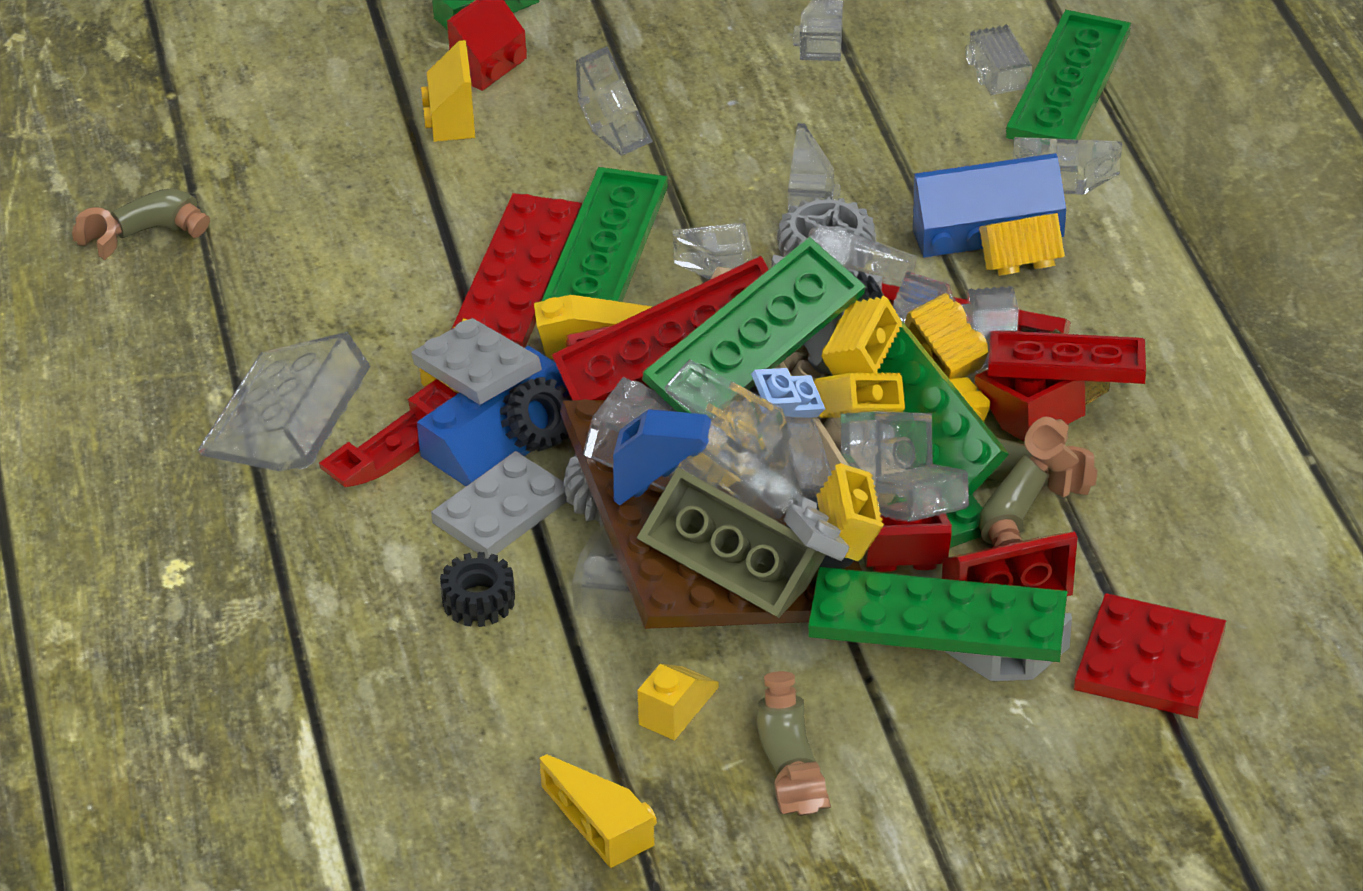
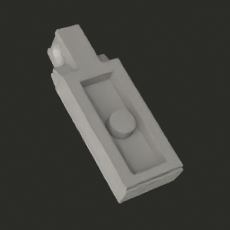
M796 494L794 503H790L789 508L786 509L787 513L784 522L805 546L842 561L850 547L839 536L841 530L827 522L829 517L816 509V502Z

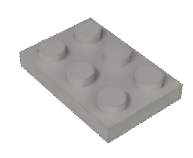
M473 318L458 323L455 328L439 337L429 339L423 346L411 352L414 365L479 405L542 370L539 356Z
M515 451L431 511L432 523L476 553L485 552V558L488 559L491 553L496 555L567 502V496L564 492L565 486H563L562 480Z

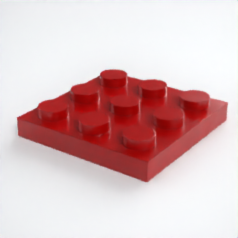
M1105 593L1075 677L1074 690L1198 719L1225 633L1226 620Z

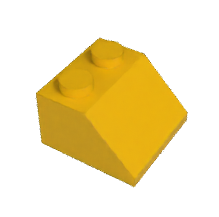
M466 40L458 41L426 72L428 86L421 87L425 128H432L434 142L475 138L471 78Z

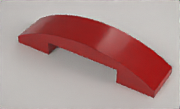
M435 379L408 399L410 408L408 412L358 448L347 442L319 462L320 469L344 487L364 484L387 474L420 451L417 422L457 395V393L440 380Z

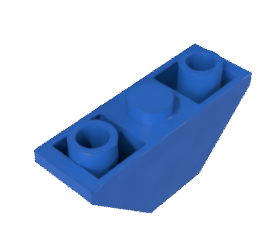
M648 409L620 429L613 454L614 501L621 505L632 496H641L650 484L660 476H669L675 471L679 463L687 457L699 455L709 442L708 433L712 419L706 414Z

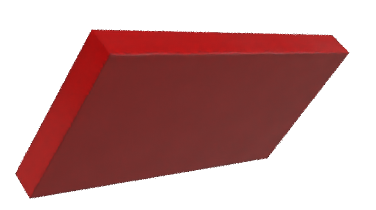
M993 330L990 336L988 376L1145 384V339L1139 337Z

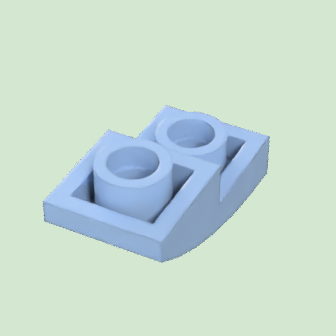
M787 368L757 369L751 373L763 404L769 411L784 416L811 418L818 417L825 410L811 375L790 376Z

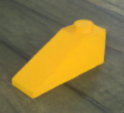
M576 295L554 297L534 303L537 329L545 355L549 359H553L552 354L566 348L567 335L613 326L652 307Z
M548 754L539 758L542 788L610 868L655 846L654 826L657 824L655 814L649 804L646 802L641 803L630 789Z

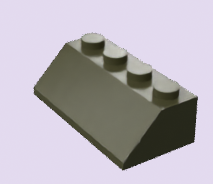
M679 467L676 469L637 536V539L777 618L807 589L826 554L805 546L790 528Z

